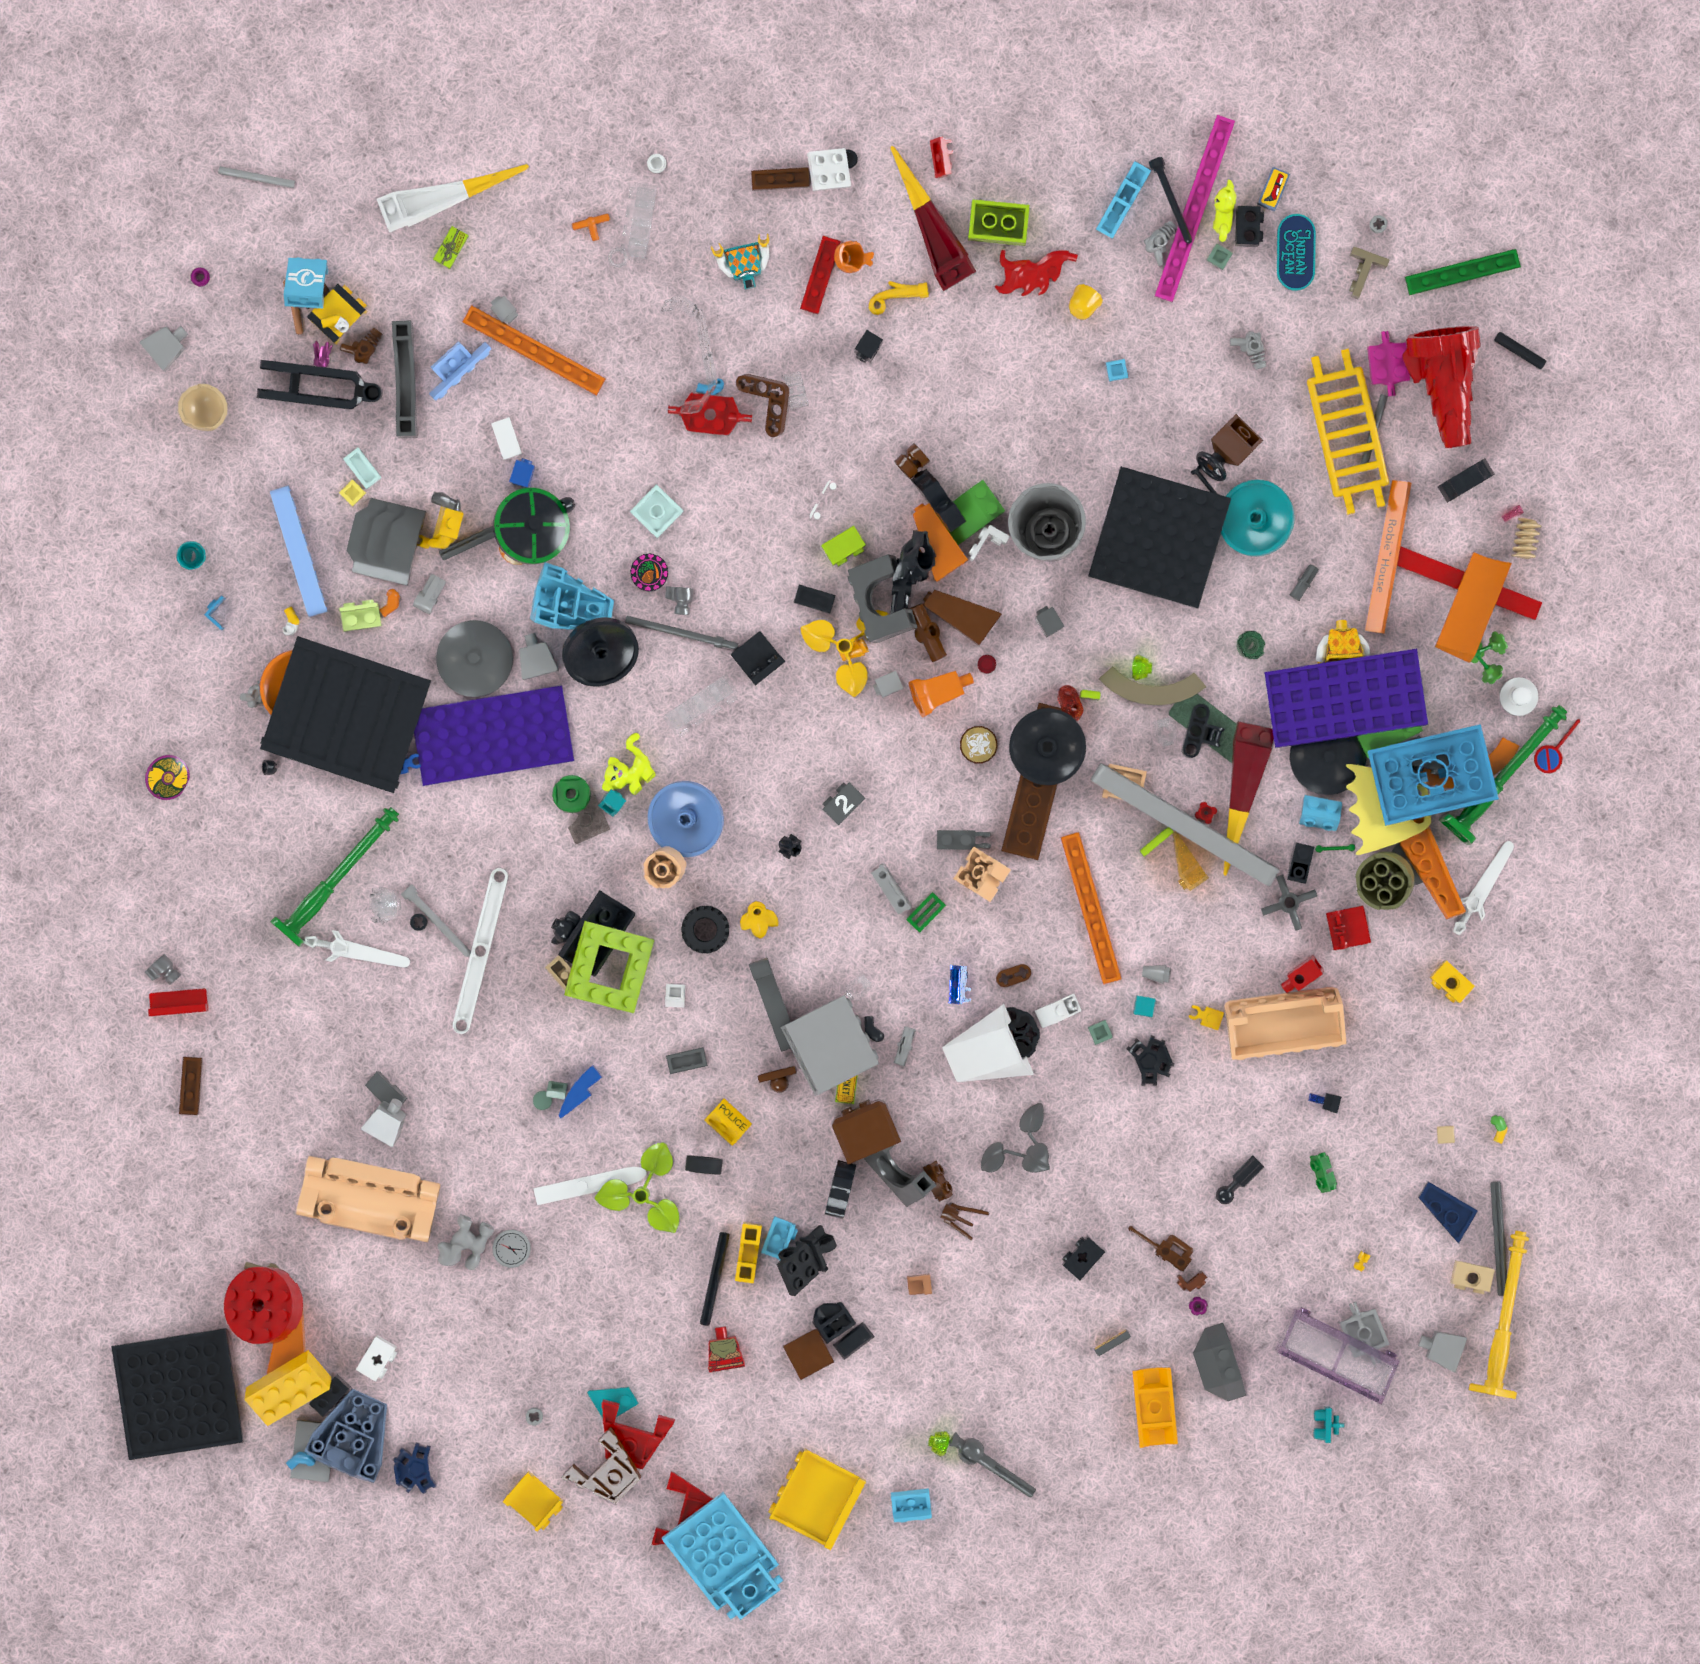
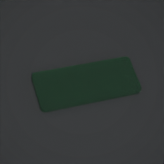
M1199 694L1175 703L1169 711V716L1186 729L1191 711L1195 705L1205 704L1209 707L1210 715L1207 724L1225 729L1221 734L1220 748L1210 747L1232 763L1233 739L1237 723ZM1198 707L1196 709L1197 717L1203 718L1206 714L1204 708ZM1192 726L1190 732L1195 736H1199L1201 730L1198 726Z

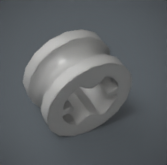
M1381 215L1374 216L1370 221V229L1375 233H1382L1387 227V220ZM1376 219H1380V222L1383 221L1384 223L1380 229H1376L1377 226L1374 227L1373 223H1376Z
M531 1408L527 1411L526 1421L530 1425L536 1426L542 1422L543 1413L540 1409ZM538 1412L540 1419L531 1421L529 1414Z

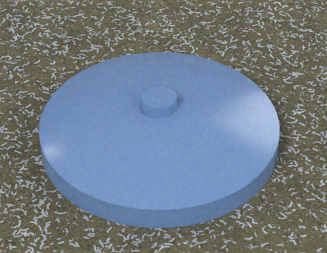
M677 781L662 788L652 799L648 809V826L654 840L661 847L670 846L679 851L683 857H694L705 853L718 841L724 826V815L720 802L708 788L692 781Z

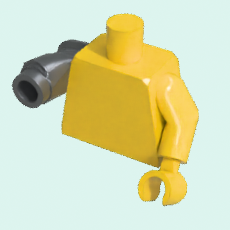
M434 491L431 503L441 507L433 537L430 539L419 535L422 542L417 544V546L424 549L429 547L446 549L457 539L464 513L461 510L459 499L455 500L443 492Z

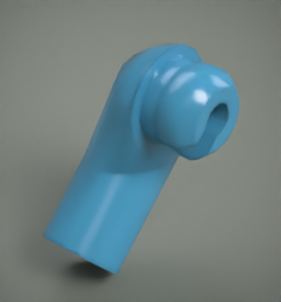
M718 378L709 385L698 383L696 392L705 395H716L723 390L724 381Z
M298 1452L286 1464L292 1470L299 1463L313 1466L316 1460L305 1452Z

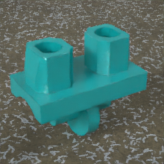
M1324 1406V1409L1314 1410V1421H1324V1428H1314L1313 1438L1324 1440L1325 1443H1331V1427L1333 1428V1435H1339V1428H1344L1345 1423L1339 1422V1415H1334L1332 1422V1408Z

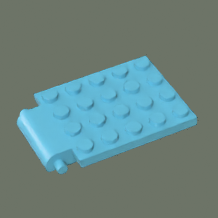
M724 1492L662 1537L663 1542L715 1609L718 1611L728 1603L732 1609L727 1613L730 1619L736 1616L740 1620L781 1590L778 1584L784 1581L782 1577L778 1575L773 1579L769 1573L779 1563Z

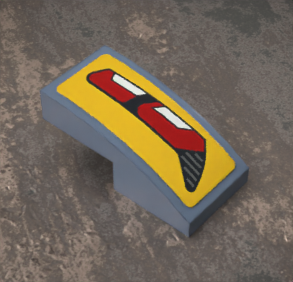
M1272 167L1257 205L1275 212L1290 173Z

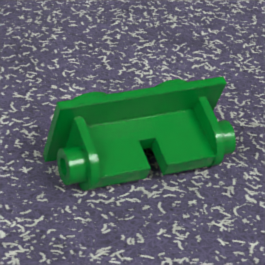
M1325 1152L1310 1156V1167L1315 1172L1317 1178L1316 1185L1321 1193L1337 1189L1334 1172L1327 1173L1326 1171L1332 1168L1329 1156Z

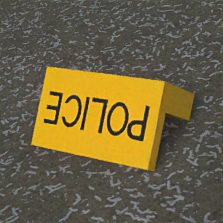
M725 1098L704 1120L732 1146L752 1125Z

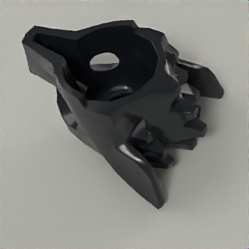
M913 530L912 539L902 547L900 562L895 570L892 581L896 582L906 577L907 582L911 580L912 584L915 585L917 582H922L929 577V571L935 566L936 554L929 543L927 531ZM920 547H923L925 549L924 553L921 551Z

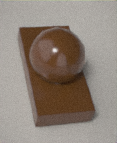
M790 1066L759 1074L757 1076L758 1081L761 1083L770 1080L771 1089L776 1093H782L789 1086L786 1076L796 1074L795 1066Z

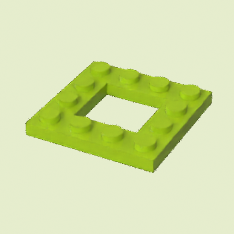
M584 921L564 995L634 1013L654 939ZM599 945L629 953L620 989L589 982Z

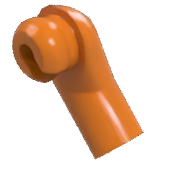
M395 589L387 591V604L379 609L384 617L399 607L400 595Z

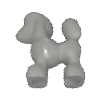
M460 1214L457 1219L460 1229L453 1235L450 1243L440 1242L437 1245L440 1251L438 1262L444 1266H453L460 1261L461 1251L468 1248L472 1250V1254L467 1258L465 1267L469 1270H474L480 1263V1254L485 1249L486 1241L493 1234L494 1227L482 1222L479 1227L480 1235L474 1236L469 1231L472 1224L471 1218Z

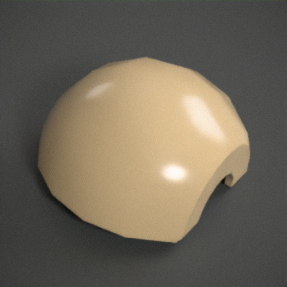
M198 384L189 387L181 395L178 401V413L186 426L202 431H213L226 418L227 402L224 395L217 388L209 384Z

